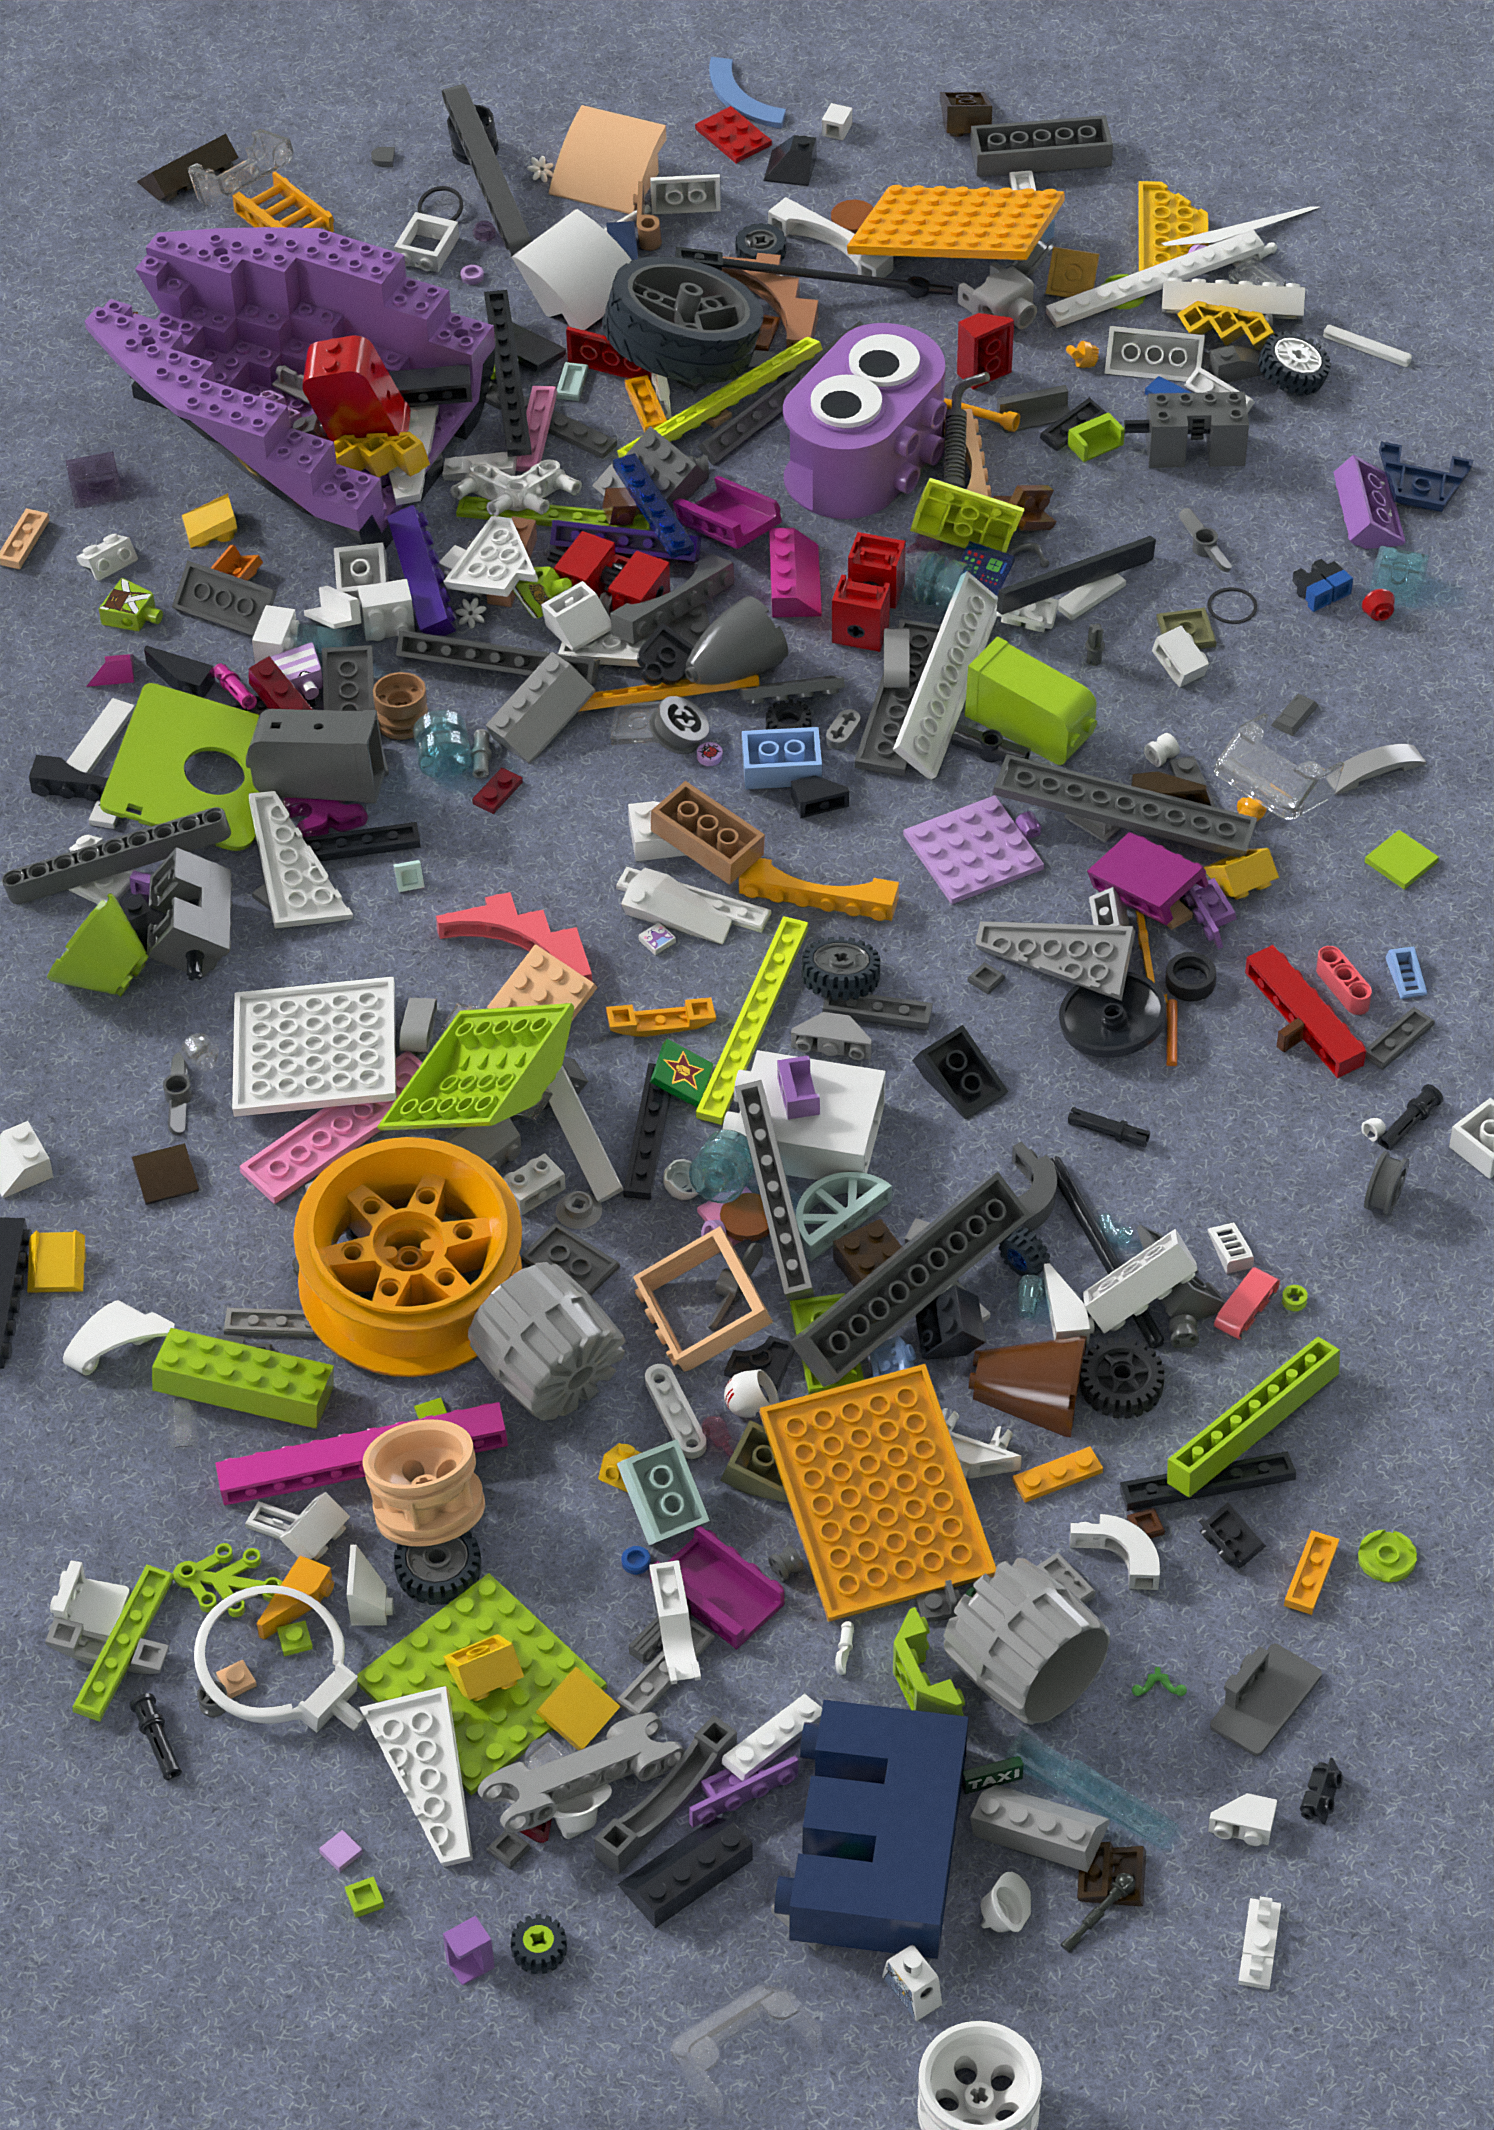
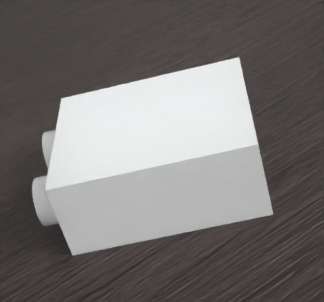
M757 1050L752 1070H739L735 1086L762 1080L785 1175L820 1180L826 1176L841 1172L867 1173L885 1105L886 1071L810 1059V1073L815 1093L819 1094L820 1115L788 1120L777 1079V1060L795 1058L796 1056ZM734 1087V1102H738ZM727 1111L722 1129V1144L734 1146V1166L754 1169L741 1111L740 1113Z

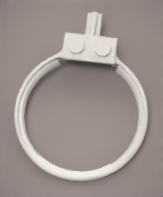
M255 1586L228 1596L206 1616L195 1641V1668L206 1693L218 1706L228 1713L247 1721L263 1724L283 1723L300 1719L316 1733L333 1715L353 1731L358 1730L366 1719L347 1703L357 1690L358 1676L343 1665L345 1644L341 1629L330 1612L311 1596L284 1586ZM262 1593L284 1594L305 1602L323 1618L328 1626L333 1640V1664L335 1665V1671L305 1702L301 1701L293 1709L292 1704L256 1708L233 1701L212 1680L206 1665L205 1646L208 1634L216 1620L234 1604Z

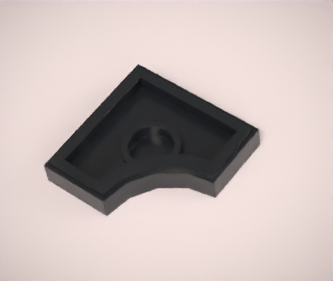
M769 1336L765 1343L756 1349L747 1351L733 1350L724 1370V1376L732 1378L735 1374L744 1371L762 1370L769 1376L778 1391L795 1349L789 1343L790 1341Z

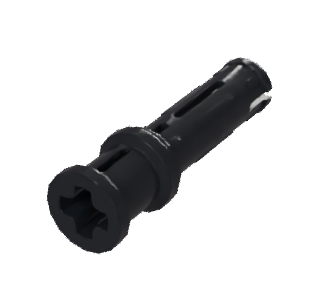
M1431 1084L1424 1085L1421 1093L1408 1102L1407 1110L1378 1138V1144L1391 1151L1419 1120L1427 1119L1432 1108L1443 1102V1095L1439 1089Z
M145 1693L135 1697L130 1702L129 1707L132 1712L136 1713L139 1720V1731L146 1735L163 1778L170 1780L180 1776L182 1770L178 1765L163 1729L165 1719L157 1711L155 1706L156 1698L151 1693Z

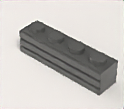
M687 1604V1606H688V1612H689V1620H690V1618H691V1606ZM658 1616L629 1644V1654L641 1663H644L646 1660H652L655 1656V1651L658 1648H663Z

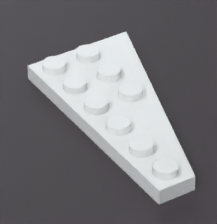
M438 405L410 408L411 415L408 432H411L423 442L427 456L431 451L435 420L439 410ZM398 466L388 472L396 505L421 501L427 467L411 477Z
M276 792L249 794V804L274 928L353 919V913L343 903L341 894L337 889L335 890L329 881L327 872L311 847L307 846L303 840L301 831L298 827H295L289 818L290 814Z
M444 1686L359 1707L442 1866L446 1867L473 1860L448 1688Z

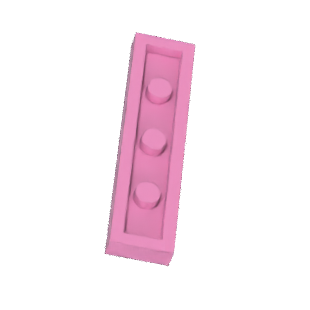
M532 386L526 411L532 455L517 456L516 471L527 472L532 466L541 462L558 393L555 386Z

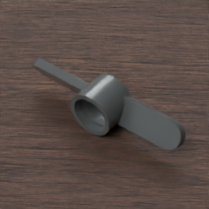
M1190 508L1181 510L1179 518L1193 536V552L1201 557L1210 556L1220 570L1229 572L1232 566L1217 547V532L1211 528L1204 527Z
M178 1052L173 1056L171 1075L163 1082L165 1099L169 1104L168 1129L173 1135L177 1136L181 1135L185 1130L186 1104L192 1098L190 1080L187 1077L188 1056L184 1052ZM174 1088H185L181 1092H171Z
M759 1243L750 1244L741 1259L749 1277L763 1255V1247ZM728 1268L721 1272L716 1283L715 1294L724 1298L707 1326L712 1331L720 1323L731 1302L739 1301L740 1296H737V1293L743 1294L732 1271Z

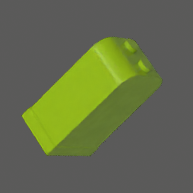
M997 636L968 665L965 716L989 729L999 731L1004 737L1019 745L1031 748L1032 752L1057 765H1063L1094 733L1097 725V720H1095L1097 702L1093 693L1084 685L1010 645L1006 640Z

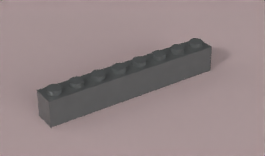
M399 631L396 656L530 676L551 652L412 631ZM555 653L570 663L590 685H596L600 659Z

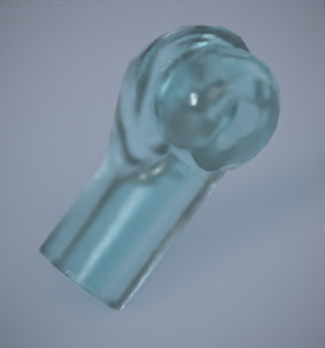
M1104 1213L1098 1217L1100 1227L1107 1240L1118 1245L1130 1243V1239L1133 1237L1131 1228H1126L1125 1226H1122L1120 1229L1116 1228L1109 1213Z

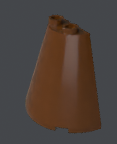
M1076 1336L975 1350L973 1366L977 1367L976 1373H970L968 1389L974 1390L973 1400L1064 1437L1071 1438L1076 1396L1082 1362L1086 1353L1087 1337Z

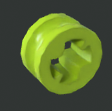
M1300 1285L1287 1286L1282 1294L1283 1306L1290 1311H1300L1305 1308L1308 1299L1306 1289ZM1297 1295L1299 1301H1293V1298L1290 1299V1296Z

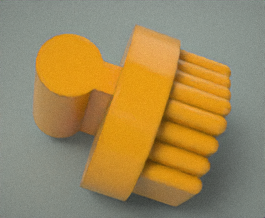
M1081 341L1077 348L1073 345L1066 347V353L1075 359L1076 367L1090 368L1094 367L1098 362L1099 348L1091 345L1090 342Z

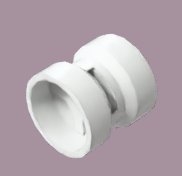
M1169 733L1162 734L1157 738L1156 742L1152 741L1144 747L1146 759L1156 767L1163 765L1167 758L1172 759L1180 753L1176 739Z

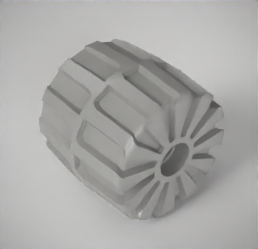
M547 1262L536 1263L528 1268H523L500 1284L479 1307L468 1330V1338L471 1341L470 1346L494 1378L524 1408L540 1420H554L558 1415L566 1416L578 1408L579 1398L588 1401L599 1392L596 1387L599 1380L608 1382L617 1370L611 1367V1364L622 1360L625 1350L621 1348L625 1343L623 1334L599 1304L557 1264L550 1265Z
M1017 1558L1012 1566L1006 1560L997 1565L992 1579L985 1573L974 1583L973 1586L977 1593L973 1597L963 1595L954 1609V1613L957 1616L950 1618L944 1633V1649L951 1660L990 1698L1024 1723L1030 1725L1034 1723L1042 1724L1052 1720V1718L1068 1709L1094 1681L1095 1676L1106 1659L1110 1643V1633L1104 1623L1075 1594L1025 1558Z

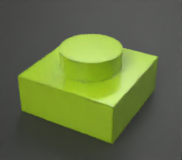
M306 1620L277 1627L284 1656L313 1649Z
M374 1876L344 1887L355 1918L385 1908Z

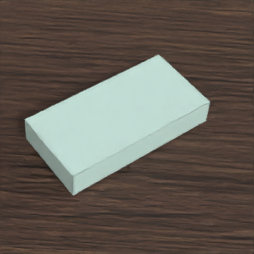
M565 362L557 387L556 399L579 401L588 373V365Z

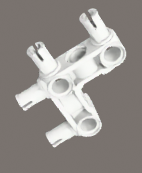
M543 460L532 466L529 471L521 476H510L488 463L477 462L470 466V472L465 475L461 482L451 487V494L459 500L469 493H475L490 500L491 502L487 504V510L491 515L494 514V516H498L507 509L521 511L527 508L542 515L548 511L550 505L548 500L543 499L544 497L558 489L576 495V493L580 492L582 483L566 475L565 471L560 469L559 462L555 460Z

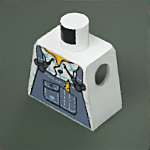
M915 1946L907 1947L886 1962L882 1975L883 1979L916 2021L942 2006L939 1978ZM921 1993L926 1994L925 1997H920Z

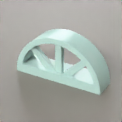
M862 1172L836 1173L813 1183L801 1196L796 1209V1220L806 1258L809 1261H813L833 1246V1241L849 1234L892 1201V1185L879 1177ZM848 1193V1206L846 1208L843 1207L832 1196ZM857 1193L864 1194L856 1200ZM822 1201L836 1214H809V1212ZM804 1224H823L810 1235Z

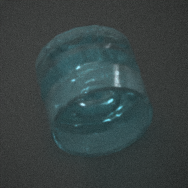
M929 551L922 559L914 578L912 588L913 600L918 602L924 601L926 605H932L936 601L938 609L947 611L960 576L966 571L972 575L971 565L954 559L949 562L946 556H939L938 553Z

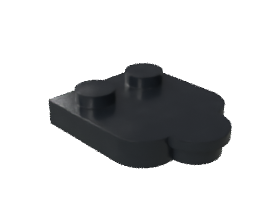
M661 623L637 654V662L642 667L640 670L641 680L649 686H658L661 683L676 685L685 676L686 662L694 646Z

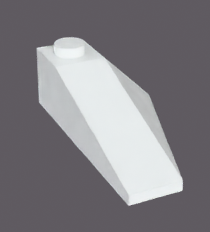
M644 868L630 881L621 903L626 915L654 924L659 922L664 927L722 945L732 925V920L674 878L648 868Z

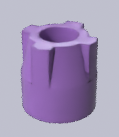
M1027 811L1017 817L1015 823L1027 840L1041 835L1042 827L1033 812Z

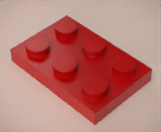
M732 106L695 124V130L736 164L772 146V140Z

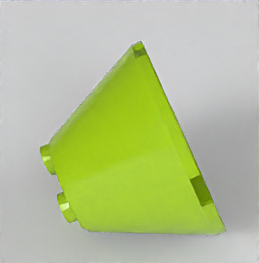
M109 893L107 895V902L102 899L65 946L67 950L60 959H56L47 975L48 980L112 995L117 994L121 997L130 986L129 983L133 979L132 974L136 977L140 974L149 956L146 955V950L113 894Z

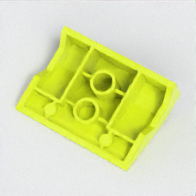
M930 478L915 510L910 531L992 558L1004 559L1013 532L1017 529L1024 508Z

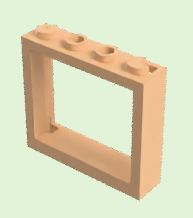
M721 1226L633 1276L638 1286L635 1290L637 1297L641 1303L646 1301L648 1308L645 1309L646 1315L652 1324L657 1323L659 1329L655 1330L661 1343L663 1345L667 1344L670 1348L666 1352L667 1356L670 1358L673 1366L679 1364L684 1372L699 1366L773 1323L730 1239ZM722 1252L752 1311L683 1351L653 1291Z

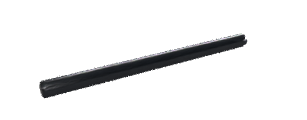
M1058 1156L1050 1158L1056 1170L1057 1186L1109 1275L1122 1266L1121 1262L1061 1158ZM1148 1309L1137 1316L1132 1314L1150 1348L1161 1347L1164 1344V1337Z

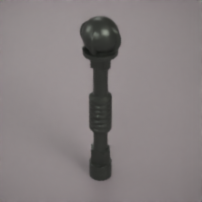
M1127 1873L1119 1874L1115 1882L1112 1883L1113 1889L1110 1891V1895L1099 1907L1095 1906L1082 1920L1083 1924L1060 1944L1061 1947L1070 1953L1081 1940L1082 1935L1088 1929L1091 1930L1105 1915L1104 1912L1115 1900L1117 1901L1121 1896L1126 1897L1132 1893L1135 1887L1133 1876Z

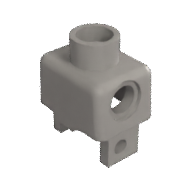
M997 262L990 265V276L976 290L964 282L958 285V304L969 310L972 315L983 313L1011 317L1014 320V326L1019 329H1025L1033 322L1037 313V307L1033 304V281L1014 266L1005 269Z

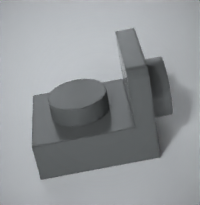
M951 1580L945 1581V1589L916 1596L920 1617L924 1616L927 1623L957 1616L954 1613V1609L961 1600L959 1590L953 1589Z

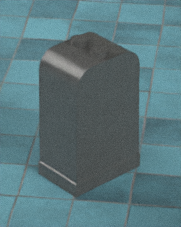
M268 709L263 711L259 715L246 755V767L251 770L254 787L259 792L275 791L278 797L376 803L386 773L377 710Z

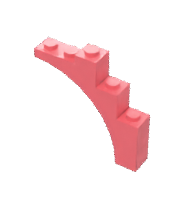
M511 892L485 897V906L436 916L437 932L440 939L459 936L486 937L520 946L529 952L536 944L592 982V973L577 927L550 932L544 910L518 915Z

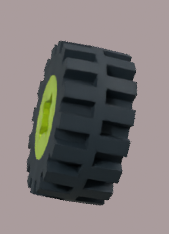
M536 1914L535 1919H532L531 1916L525 1917V1923L519 1921L517 1929H513L511 1937V1951L515 1963L518 1966L521 1965L522 1970L526 1972L528 1969L531 1970V1974H537V1971H542V1974L548 1973L547 1969L551 1968L552 1971L557 1969V1964H562L564 1955L566 1956L567 1939L563 1926L560 1927V1922L556 1919L552 1922L551 1916L548 1915L543 1919L541 1914Z

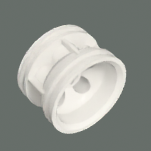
M970 2021L957 2024L940 2033L927 2047L919 2067L918 2121L921 2130H1036L1039 2121L1042 2074L1038 2058L1029 2043L1010 2028L987 2021ZM962 2068H969L975 2072L977 2077L972 2084L965 2085L956 2078L955 2072ZM1003 2075L1009 2077L1013 2083L1004 2091H996L991 2086L993 2078ZM945 2097L952 2098L957 2102L958 2108L954 2111H948L943 2109L937 2101ZM1002 2110L1014 2112L1012 2116L1003 2121L996 2119L997 2113Z

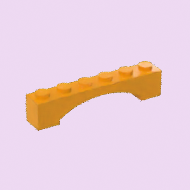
M759 858L739 876V894H744L749 898H767L776 903L782 901L795 903L799 907H817L826 912L834 910L845 912L850 916L862 915L872 917L877 921H892L899 899V882L873 878L872 882L851 886L815 884L797 879L780 871L772 865L771 859Z

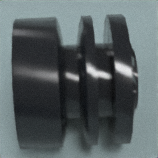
M474 105L493 151L497 155L499 145L493 113L487 107ZM449 116L447 126L453 156L457 161L470 165Z

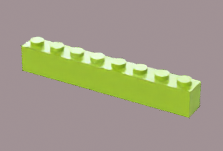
M1316 1337L1168 1458L1167 1484L1190 1498L1339 1374L1340 1349L1322 1338Z

